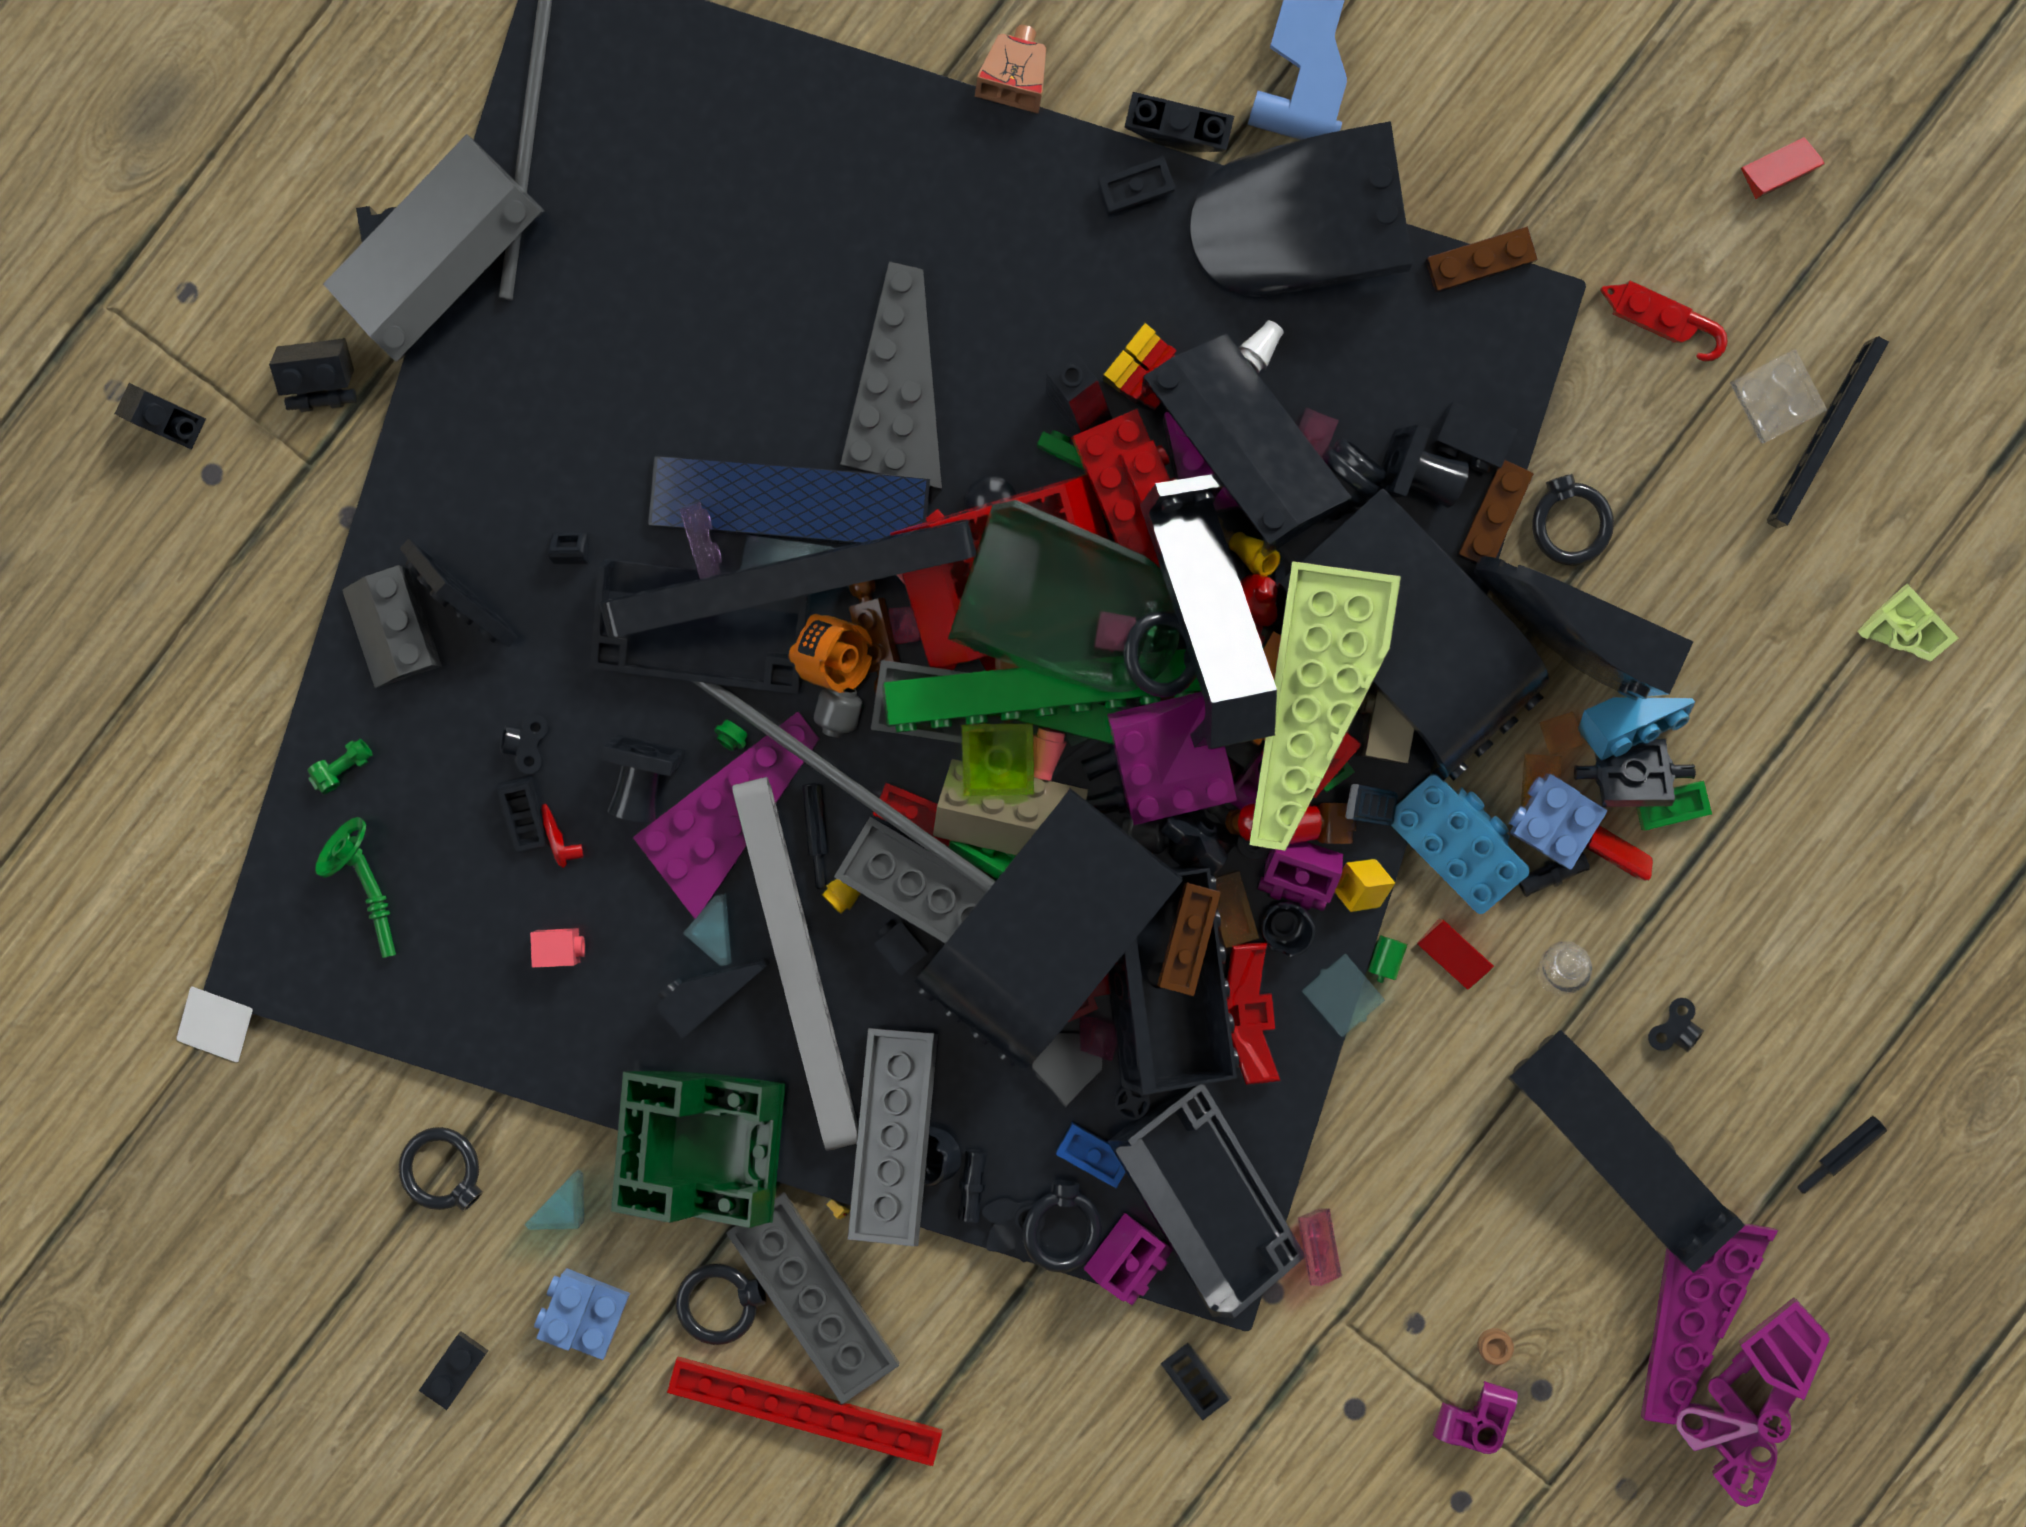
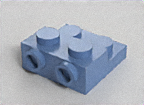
M1545 774L1543 778L1538 776L1528 791V794L1532 796L1525 808L1519 806L1509 822L1513 827L1509 833L1571 870L1608 810L1580 794V791L1552 774Z
M566 1268L561 1277L554 1276L550 1283L547 1296L552 1297L548 1309L542 1308L538 1314L534 1327L540 1330L536 1339L567 1351L573 1348L604 1360L630 1293Z

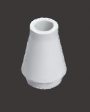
M1270 320L1266 321L1262 328L1238 348L1257 374L1261 369L1267 368L1277 343L1284 333L1278 324Z

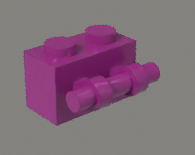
M1306 841L1289 844L1285 851L1271 848L1266 859L1264 877L1260 878L1257 890L1269 893V897L1276 900L1284 898L1299 903L1306 910L1314 908L1324 911L1327 902H1331L1341 878L1343 854Z
M1124 1213L1084 1267V1270L1101 1287L1121 1301H1126L1133 1305L1140 1295L1144 1296L1149 1289L1147 1285L1157 1271H1163L1168 1264L1166 1259L1173 1250L1167 1243L1160 1241L1150 1230Z

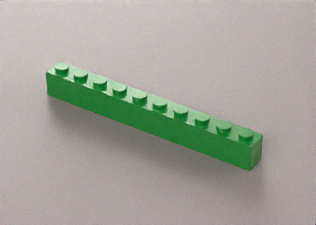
M1186 649L1138 654V661L1141 669L1150 679L1160 683L1171 682L1177 679L1186 668L1183 660ZM1123 656L892 681L882 684L887 727H895L896 733L916 731V724L931 723V729L951 727L952 720L966 719V725L986 723L987 716L1001 715V721L1022 719V712L1036 711V717L1057 715V708L1071 707V713L1092 711L1091 704L1105 703L1106 709L1126 707V700L1140 699V705L1161 701V697L1150 695L1134 684L1126 671ZM1197 677L1186 690L1174 695V698L1202 692Z

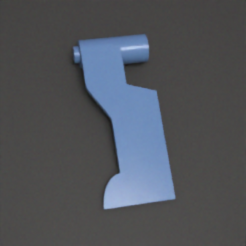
M1283 0L1270 49L1300 68L1291 100L1257 91L1248 125L1299 140L1341 130L1342 122L1336 119L1345 91L1347 77L1336 44L1335 32L1344 0Z

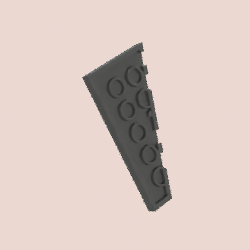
M889 262L841 466L873 474L930 479V487L942 490L924 272L922 269Z

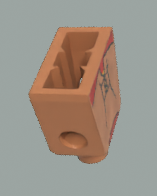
M1019 25L1014 36L999 34L978 73L975 97L1039 113L1044 83L1046 47L1043 44L1034 42L1036 31L1032 27Z

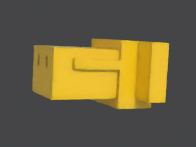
M831 1199L826 1204L833 1211V1215L837 1219L841 1220L850 1212L848 1208L841 1206L836 1200Z

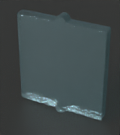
M1346 954L1340 957L1328 969H1321V975L1302 990L1341 1037L1360 1021L1366 1022V1016L1385 1001Z

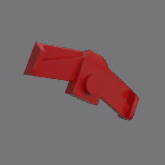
M1266 942L1232 946L1227 977L1230 987V997L1227 999L1228 1012L1231 1013L1235 1025L1234 1033L1231 1034L1233 1047L1237 1050L1239 1067L1246 1085L1281 1081L1262 1031L1275 1029L1272 994H1259L1267 946Z

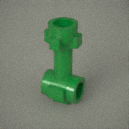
M362 739L356 742L350 741L345 745L347 753L330 765H328L326 760H321L310 766L307 772L311 777L308 779L315 790H320L322 794L330 793L340 785L337 779L338 775L355 763L359 767L368 763L367 759L373 755L368 745Z

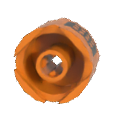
M813 614L808 618L806 626L800 632L797 642L790 648L789 660L795 664L796 671L805 681L838 693H844L843 690L846 688L854 689L859 686L866 677L872 661V656L867 655V644L872 645V640L867 630L857 624L829 615Z

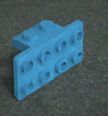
M1431 774L1396 805L1394 822L1391 826L1476 913L1484 914L1528 876L1529 867L1508 846L1509 835L1507 833L1509 829L1497 816L1491 818L1484 811V803L1474 792L1470 791L1467 793L1462 787L1455 792L1438 774Z

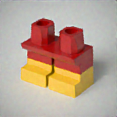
M1145 323L1125 347V351L1123 350L1104 373L1103 381L1135 405L1140 401L1145 406L1156 410L1161 401L1153 392L1147 397H1144L1141 393L1143 376L1174 357L1177 350L1167 345Z

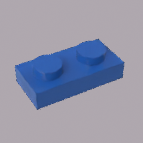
M1071 1123L1055 1152L1056 1155L1117 1188L1125 1174V1170L1109 1143L1079 1125Z

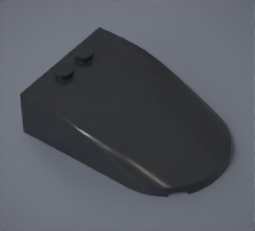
M1391 121L1331 132L1276 146L1235 159L1212 174L1197 195L1192 209L1190 226L1196 256L1210 277L1235 293L1252 297H1265L1410 272L1412 257Z
M1480 557L1474 570L1475 575L1521 623L1574 668L1601 684L1617 690L1621 695L1637 700L1638 697L1647 699L1648 696L1670 695L1694 641L1536 570L1522 565H1518L1517 568L1499 558Z

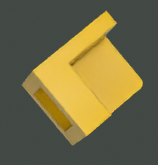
M1376 859L1348 862L1342 869V875L1335 893L1350 912L1379 908L1395 885V882Z

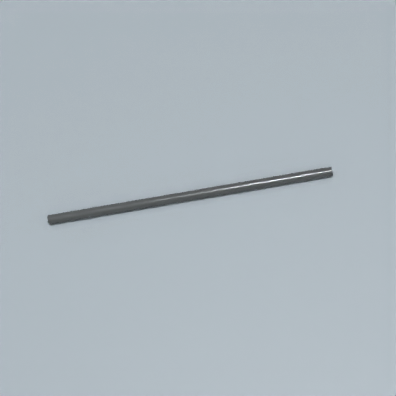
M538 0L514 178V181L526 193L552 0ZM521 234L505 249L499 298L503 300H513Z
M692 681L985 892L994 884L995 881L730 691L719 684Z

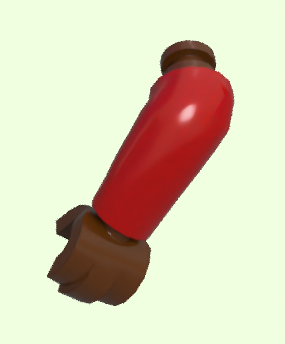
M1256 803L1247 804L1242 810L1233 809L1228 812L1225 823L1230 834H1241L1246 841L1250 842ZM1321 803L1317 807L1308 806L1289 844L1316 839L1320 843L1350 844L1353 839V831L1357 830V820L1346 819L1348 803Z

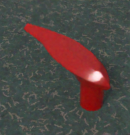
M547 804L541 805L544 827L558 865L564 868L567 865L566 860L583 858L582 844L564 846L563 834L557 828Z

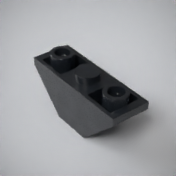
M1132 92L1124 128L1153 143L1182 151L1226 152L1235 116Z

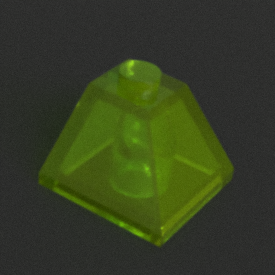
M1033 724L961 725L963 796L1034 795Z

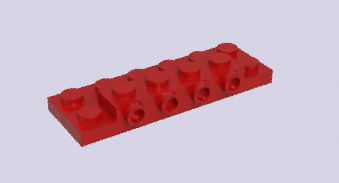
M1135 409L1071 437L1146 614L1157 611L1175 613L1140 505L1156 483L1177 479L1175 477L1169 478L1165 468L1169 464L1168 455L1162 445L1156 446L1154 440H1150L1139 412ZM1164 625L1156 626V627H1153V630H1154V632H1155V631L1161 630V629H1163V628H1165V627H1167V626H1164Z

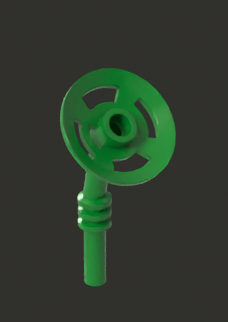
M356 817L344 823L331 836L318 857L315 870L317 875L326 878L335 874L346 865L354 866L368 896L365 902L370 904L367 910L372 912L369 915V919L374 920L382 958L396 955L387 918L390 915V911L386 910L388 903H384V900L387 898L385 895H382L367 860L362 854V849L359 848L365 835L366 823L363 819ZM359 830L357 837H350L352 832Z

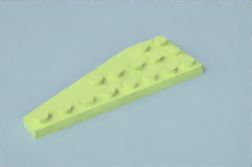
M1292 561L1274 679L1277 688L1275 736L1266 737L1249 845L1284 851L1287 849L1390 649L1401 576Z

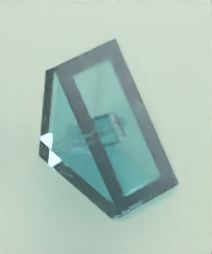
M726 893L716 895L683 933L720 966L731 963Z
M579 1169L573 1173L525 1223V1226L529 1230L578 1229L585 1222L583 1173Z

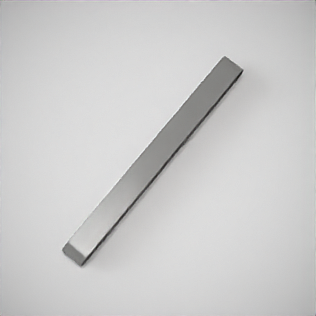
M763 777L733 785L736 807L825 1149L829 1151L857 1144L859 1126L768 777Z

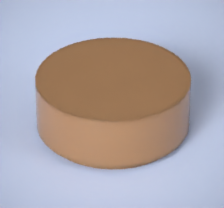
M1498 1328L1484 1331L1477 1342L1479 1354L1487 1363L1492 1365H1502L1508 1362L1514 1352L1512 1339L1505 1331Z

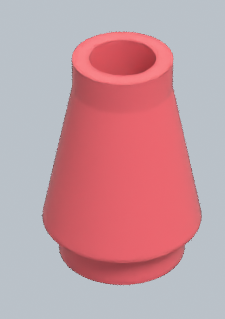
M1038 727L1037 734L1033 735L1032 777L1048 781L1052 779L1053 772L1067 744L1064 741L1066 733Z

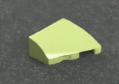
M1908 584L1904 585L1886 601L1857 631L1863 638H1870L1887 644L1891 648L1913 653L1917 657L1932 661L1959 639Z

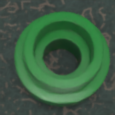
M725 720L722 725H717L714 729L718 735L716 740L725 748L734 751L736 747L744 749L746 746L745 739L748 734L733 722Z

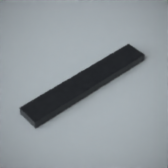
M1878 336L1866 341L1767 518V523L1771 526L1781 528L1789 525L1889 341Z

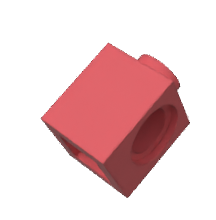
M579 928L536 930L530 933L532 967L574 966L580 963V957L585 955V940L583 936H579Z

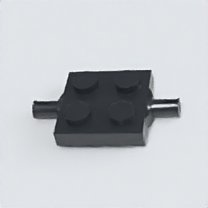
M1655 739L1649 743L1641 742L1632 746L1621 756L1616 757L1612 755L1603 760H1600L1595 753V765L1574 766L1575 780H1596L1600 788L1602 807L1672 806L1675 801L1674 779H1694L1696 775L1694 764H1673L1672 759L1668 755L1666 739Z

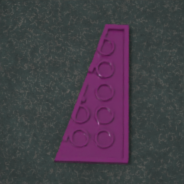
M799 711L779 725L781 729L811 750L814 749L820 740ZM767 735L633 837L695 920L699 918L712 896L716 893L729 871L747 847L734 799L733 785L768 777L776 804L795 774L804 764V761Z
M1745 1224L1736 1235L1694 1273L1666 1248L1641 1417L1644 1420L1676 1425L1679 1413L1688 1408L1705 1367H1709L1714 1357L1712 1355L1720 1338L1723 1339L1747 1293L1746 1287L1755 1270H1758L1764 1258L1762 1256L1769 1242H1773L1778 1230L1770 1227Z

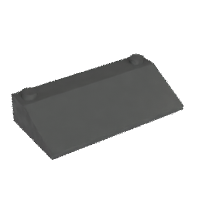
M466 134L323 285L369 337L397 362L405 356L406 351L536 217L541 216L545 210Z

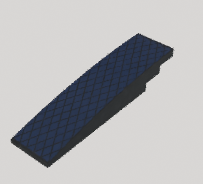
M655 456L648 525L852 545L890 536L891 532L926 522L930 479Z

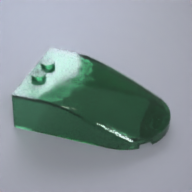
M1018 500L992 505L948 640L1015 666L1096 691L1117 693L1136 690L1138 687L1129 677L1123 658L1124 643L1129 630L1140 618L1157 611L1175 613L1161 568L1147 557ZM1161 625L1153 627L1140 640L1138 661L1143 672L1152 680L1156 679L1165 670L1178 646L1180 633L1170 626Z

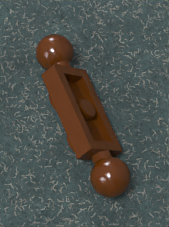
M875 580L848 585L850 593L855 598H858L860 603L850 606L849 611L852 623L866 629L872 640V645L867 644V655L872 656L867 674L877 672L878 677L874 681V691L876 693L881 660L901 662L885 598L873 600L872 595L876 590Z

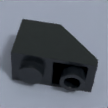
M131 383L128 384L114 413L132 424L191 450L206 421V418Z

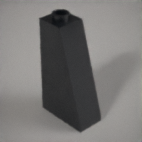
M1076 351L1046 373L1045 393L1077 434L1112 420L1097 378Z

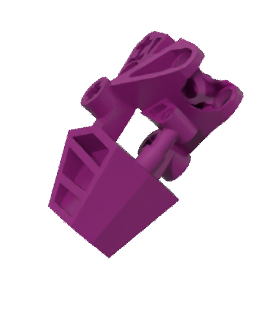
M1794 1297L1741 1338L1739 1343L1742 1350L1732 1359L1733 1363L1719 1376L1713 1377L1708 1385L1709 1392L1722 1408L1690 1403L1688 1408L1682 1410L1677 1416V1429L1694 1452L1714 1446L1724 1459L1713 1467V1476L1737 1504L1744 1507L1757 1504L1762 1499L1777 1463L1778 1451L1775 1443H1781L1786 1440L1791 1432V1413L1789 1409L1797 1397L1805 1400L1830 1340V1335ZM1754 1366L1763 1379L1774 1386L1760 1409L1759 1416H1756L1731 1386L1743 1373L1747 1374ZM1691 1413L1700 1416L1703 1420V1426L1699 1429L1690 1428L1685 1423L1684 1416ZM1773 1416L1780 1417L1781 1426L1779 1423H1777V1427L1770 1426L1769 1418L1773 1420ZM1760 1446L1769 1450L1771 1457L1766 1461H1758L1752 1456V1449ZM1751 1470L1755 1473L1753 1487L1746 1493L1741 1490L1742 1484L1746 1483L1749 1476L1748 1472Z

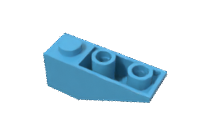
M1613 697L1584 710L1578 731L1600 760L1612 755L1616 757L1621 756L1634 745L1641 742L1649 743L1667 730L1672 729L1675 731L1682 728L1690 719L1689 716L1695 701L1692 698H1638L1634 700L1628 697Z

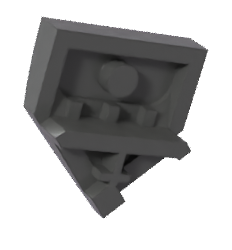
M1059 1033L1032 1064V1070L1036 1073V1078L1039 1081L1041 1080L1066 1108L1102 1072V1034Z

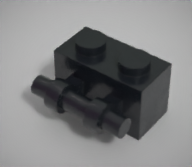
M345 338L276 347L269 366L278 395L297 394V396L285 397L284 403L287 411L299 409L302 413L311 412L315 407L330 406L332 409L343 408L344 404L357 402L355 389L342 390V388H348L354 372ZM328 390V392L311 394V392Z

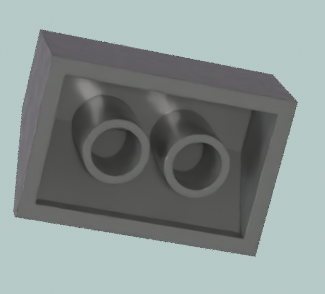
M398 565L365 576L342 590L375 688L442 667L409 568Z

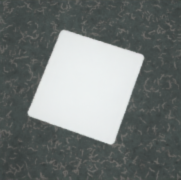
M191 987L179 1027L177 1041L238 1062L253 1010L242 1004Z

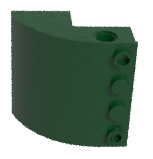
M674 1071L623 1072L611 1212L667 1223L691 1217L747 1228L773 1223L785 1084L707 1073Z

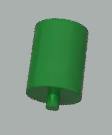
M1382 935L1379 936L1368 969L1369 972L1378 975L1377 982L1383 983L1385 977L1392 980L1397 979L1408 944Z

